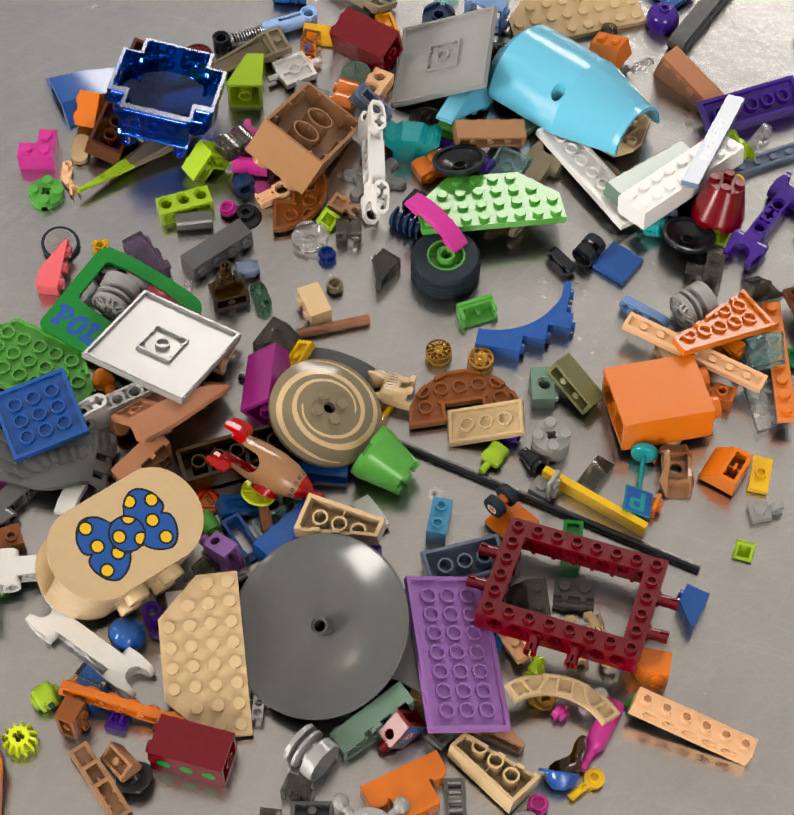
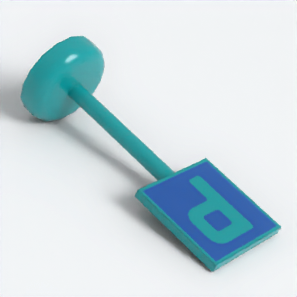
M636 443L631 448V456L634 460L640 462L637 487L626 484L622 510L649 520L653 493L642 490L645 463L656 460L658 449L649 443Z

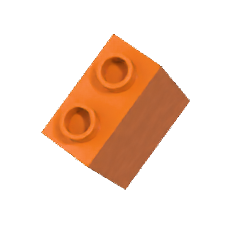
M693 353L685 356L679 355L603 369L602 392L606 396L604 402L622 451L631 449L636 443L658 445L712 435L714 419L721 418L722 416L719 397L717 395L710 396L708 393L710 388L708 370L706 367L698 368Z

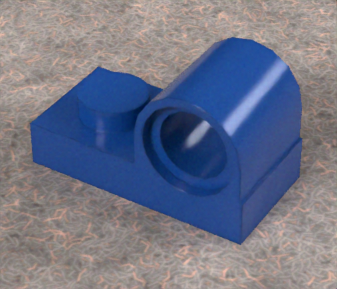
M241 494L220 495L215 504L220 521L236 512L240 515L259 514L258 506L246 502Z

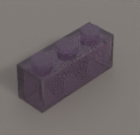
M139 231L122 240L125 254L171 278L170 270L172 267L169 261L162 258L160 250L157 247H153L152 241L148 236Z

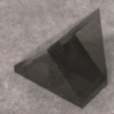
M760 276L741 280L744 290L756 303L783 296L772 285V281Z

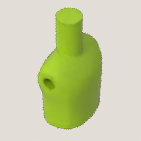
M493 440L489 447L481 454V459L484 463L478 471L484 475L490 467L499 468L509 454V449L500 442Z

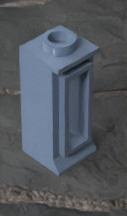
M364 81L348 98L360 111H367L368 105L373 99L380 100L385 107L386 122L393 117L391 113L395 108L392 109ZM373 105V112L380 113V108L377 105Z

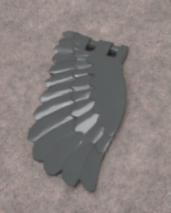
M94 428L92 431L89 430V435L16 463L3 430H0V481L35 490L53 491L90 484L99 490H103L109 487L108 478H111V469L113 468L111 464L115 460L117 452V436L112 434L110 437L105 431L100 433L98 429ZM97 455L103 458L104 462L97 460ZM96 473V474H98L101 478H100V479L95 478V477H93V474Z

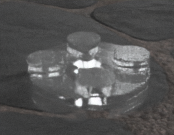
M303 221L297 224L292 232L293 246L302 255L314 254L327 247L328 232L321 223L319 225L315 224V221ZM310 235L311 237H314V238H313V239H307V236Z

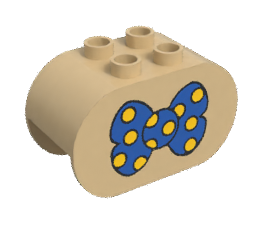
M145 467L130 473L66 511L54 521L48 532L47 539L41 545L36 556L35 575L44 598L53 608L68 617L79 620H96L106 617L115 610L119 612L121 617L127 616L143 604L141 601L150 595L149 589L153 591L155 596L162 594L175 585V580L184 574L181 564L195 548L201 537L204 516L198 496L192 487L177 474L163 468Z

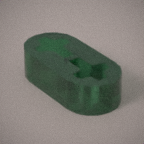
M261 282L253 283L250 286V296L255 309L260 315H267L272 311V301L267 288ZM255 290H259L261 292V295H258L257 291ZM261 302H264L265 306L267 307L263 308Z

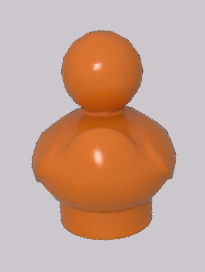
M99 368L94 372L92 377L94 389L104 391L106 395L118 390L115 386L114 375L107 369Z

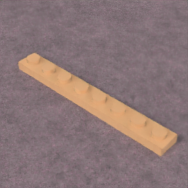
M634 312L629 314L622 326L623 330L673 354L681 355L672 344L674 338L679 335L678 333ZM710 348L693 353L697 365L706 367L707 370L760 394L768 379L767 375Z

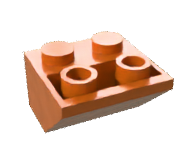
M716 447L697 478L733 496L749 470L754 455L738 447Z

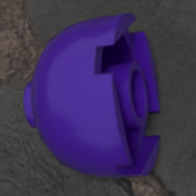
M656 3L648 10L645 25L649 27L651 33L658 36H667L668 33L674 32L679 26V13L670 3Z

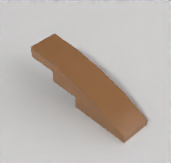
M84 741L68 752L70 758L108 815H128L132 812L112 777L107 773L87 741Z

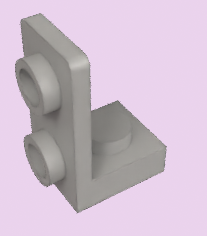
M557 469L550 480L538 475L528 488V493L548 502L552 498L555 499L560 492L558 487L562 480L560 479L561 471Z

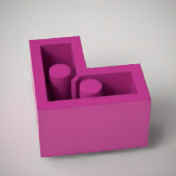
M39 129L37 143L19 142L17 159L20 170H56L60 145L57 130Z

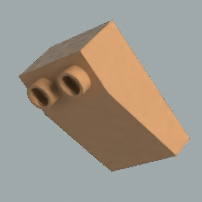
M307 81L264 119L245 151L252 155L256 165L263 169H270L279 176L281 183L287 189L303 194L355 137L358 132V120Z

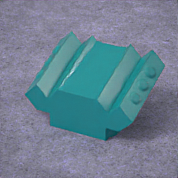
M389 120L383 129L384 145L392 150L393 157L397 161L412 162L416 158L426 156L429 152L439 148L442 128L437 124L429 127L422 122L401 121L396 124L394 121Z

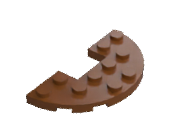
M325 172L303 194H300L298 191H291V200H273V233L299 228L311 221L320 212L327 197V178Z
M458 369L444 372L435 376L428 384H424L416 393L415 399L410 406L409 427L410 429L448 424L445 409L448 407L477 403L484 405L519 399L514 390L512 391L505 385L503 380L494 375L489 376L473 369Z

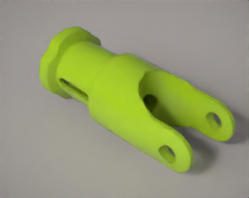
M730 130L727 136L744 146L743 160L748 157L750 161H754L756 155L744 139L739 137L736 130Z

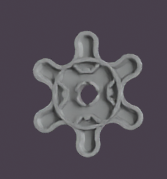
M389 158L385 162V181L389 185V190H404L407 187L406 181L401 177L392 175L393 171L399 166L395 158ZM362 166L358 170L346 169L342 173L344 181L353 182L356 185V188L349 195L353 202H359L364 195Z

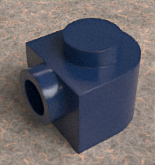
M248 172L237 174L232 179V185L238 196H247L254 193L253 185H255V180Z

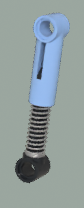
M306 5L298 12L260 22V25L252 26V28L249 27V29L246 28V30L243 29L229 34L222 30L216 31L212 36L214 51L220 55L226 54L232 46L238 45V43L241 44V42L244 43V41L247 42V40L249 41L261 32L280 26L283 33L303 28L304 23L317 24V9L314 6Z

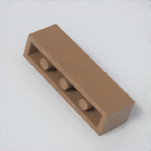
M524 119L455 120L452 128L454 145L470 144L480 148L524 147L527 138Z

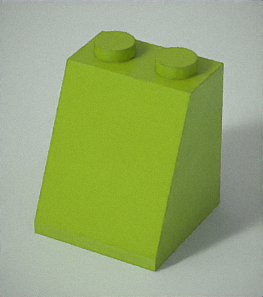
M246 53L228 79L227 94L229 108L264 107L266 80L264 53Z

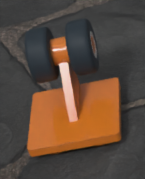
M506 483L501 484L496 489L497 496L491 494L484 500V505L491 514L485 520V525L496 534L498 533L502 539L511 516L539 524V519L518 503V494Z

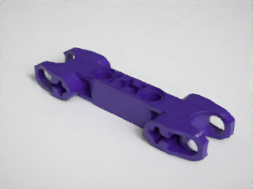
M787 171L773 182L767 192V196L772 200L746 232L739 228L735 229L723 250L722 257L727 259L735 253L743 254L747 258L743 269L747 271L763 259L769 249V245L764 243V241L788 210L794 211V187L789 184L792 173Z

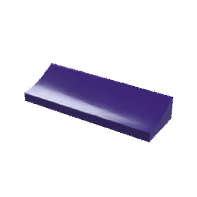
M793 75L728 93L745 98V103L730 130L740 131L794 115ZM728 94L697 103L696 106L706 134Z

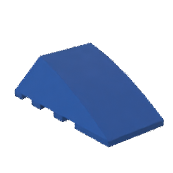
M116 68L94 69L46 78L51 91L55 92L62 106L64 117L70 128L75 126L73 116L77 110L78 103H76V97L80 90L106 94V101L118 71Z

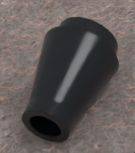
M527 447L520 450L519 456L530 472L535 474L541 473L547 465L545 458L529 450Z

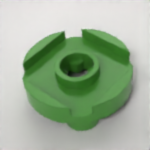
M44 175L28 186L30 202L39 209H42V207H47L48 209L57 207L64 199L63 184L58 179L52 178L51 175ZM49 191L50 194H43V192Z

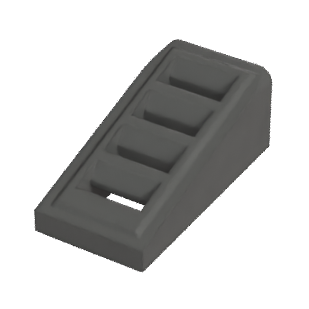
M444 778L445 815H450V813L467 815L465 778ZM461 795V798H449V796ZM461 804L462 807H449V805Z

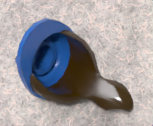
M581 735L576 739L569 756L554 761L549 768H538L539 771L545 772V779L553 789L568 790L576 783L577 778L580 777L578 772L582 766L580 758L585 749V735Z

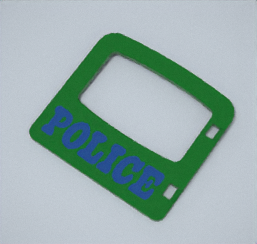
M103 248L91 258L40 321V326L47 333L82 353L112 323L80 300V296L106 265H113L138 277L166 294L182 307L200 315L202 313V305L197 297L157 270L114 248ZM118 375L119 377L123 378V379L126 380L127 382H129V383H134V382H132V381H130V380H128V379H126V378H124V377Z

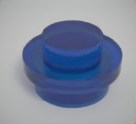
M324 246L318 252V259L325 264L332 263L336 259V252L332 247Z

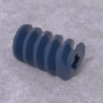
M397 206L390 216V227L397 229L399 232L403 231L405 235L409 234L411 238L415 237L416 240H419L424 235L421 233L418 216L412 218V212L406 215V209L399 212L400 207Z

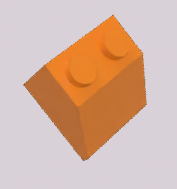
M599 31L590 42L589 50L611 61L618 69L621 68L632 54L628 37Z
M643 648L636 674L632 673L643 688L655 693L665 692L670 675L673 652Z

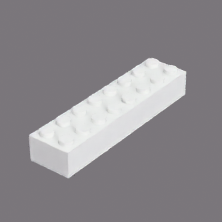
M727 136L699 189L681 185V179L702 141L619 195L618 213L645 230L698 194L711 173L725 171L726 169L733 170L741 165L744 157V146Z

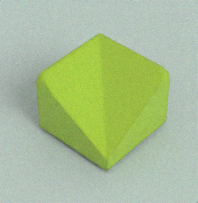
M325 206L315 222L331 232L341 217Z

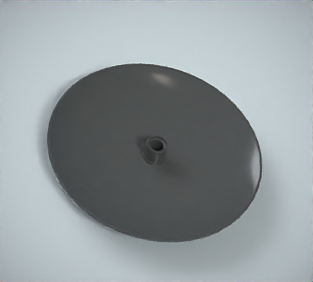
M320 533L289 541L272 551L255 567L239 593L248 687L264 704L284 715L303 720H325L353 712L372 700L387 685L403 658L410 622L409 607L404 587L391 564L374 548L355 538L340 534ZM322 623H325L324 630L320 632V625Z

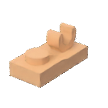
M496 634L500 637L503 647L517 665L521 663L522 666L530 663L531 649L528 656L523 653L526 645L525 641Z

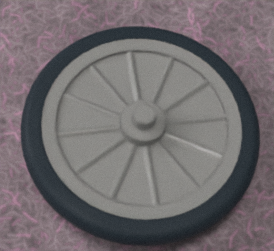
M56 226L50 228L42 237L41 248L49 258L65 239H68L69 245L72 247V256L68 258L70 260L78 253L80 248L78 235L68 227Z

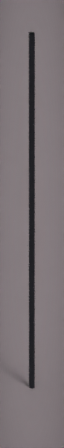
M240 373L238 380L244 382L245 374ZM325 408L326 412H328V413H332V412H333V411L328 410V409ZM400 440L409 452L494 488H498L503 484L491 477ZM512 487L520 499L570 520L584 521V526L699 573L701 566Z

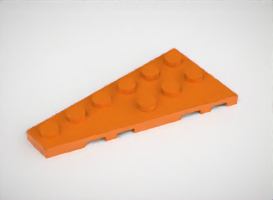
M742 289L737 296H732L726 304H721L707 314L705 319L697 321L691 329H686L676 336L672 344L682 356L774 330L776 324L752 297Z

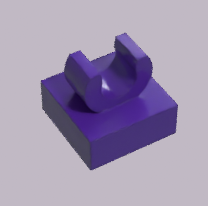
M110 711L104 728L107 731L125 736L132 717Z

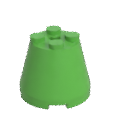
M383 426L372 437L363 453L359 455L350 472L358 479L398 495L404 487L402 484L407 485L413 477L411 472L414 473L420 463L393 431Z

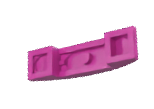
M416 193L404 203L416 217L420 215L443 238L442 242L452 252L456 253L468 244L467 239L454 221L426 196Z

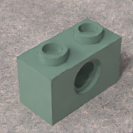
M530 367L531 410L554 409L555 402L559 400L558 390H555L557 384L546 372L550 367Z

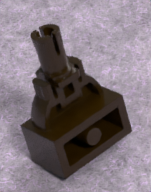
M225 260L224 266V262L221 261L219 264L221 278L216 274V279L213 283L208 284L209 296L215 312L250 303V294L244 275H238L236 270H233L232 275L231 262Z

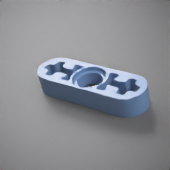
M625 296L619 303L620 309L628 315L634 312L665 328L670 324L669 319L665 315L631 296Z

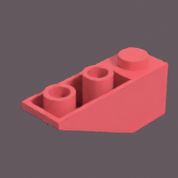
M65 239L39 268L35 283L38 294L60 296L61 289L64 290V276L69 270V263L67 262L68 258L72 256V247H70L68 239Z

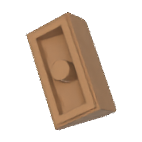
M111 741L100 757V760L123 783L143 768L123 745Z

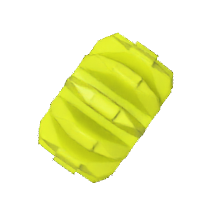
M21 721L20 725L17 726L16 723H13V728H6L7 734L2 735L4 742L2 746L4 750H7L9 756L15 754L16 758L19 759L21 754H24L25 757H28V751L35 752L34 745L39 743L36 738L38 733L36 730H33L31 724L26 726Z

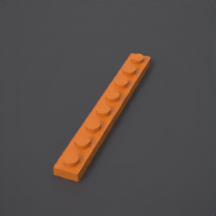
M761 302L762 310L776 324L774 330L765 332L777 423H793L794 391L780 302Z

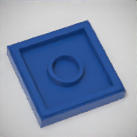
M613 241L593 263L592 268L623 286L643 263V258Z

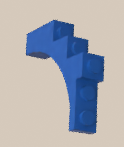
M565 281L562 296L557 304L544 316L530 324L504 330L479 328L475 347H486L497 358L519 361L520 354L524 355L525 347L544 350L545 343L550 342V336L569 339L570 332L575 331L576 321H573L574 313H570L572 305L569 304V300L573 301L575 291L571 289L572 282Z

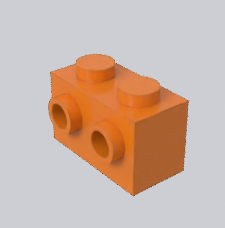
M80 90L76 97V103L78 104L73 116L74 125L94 128L104 106L106 94Z

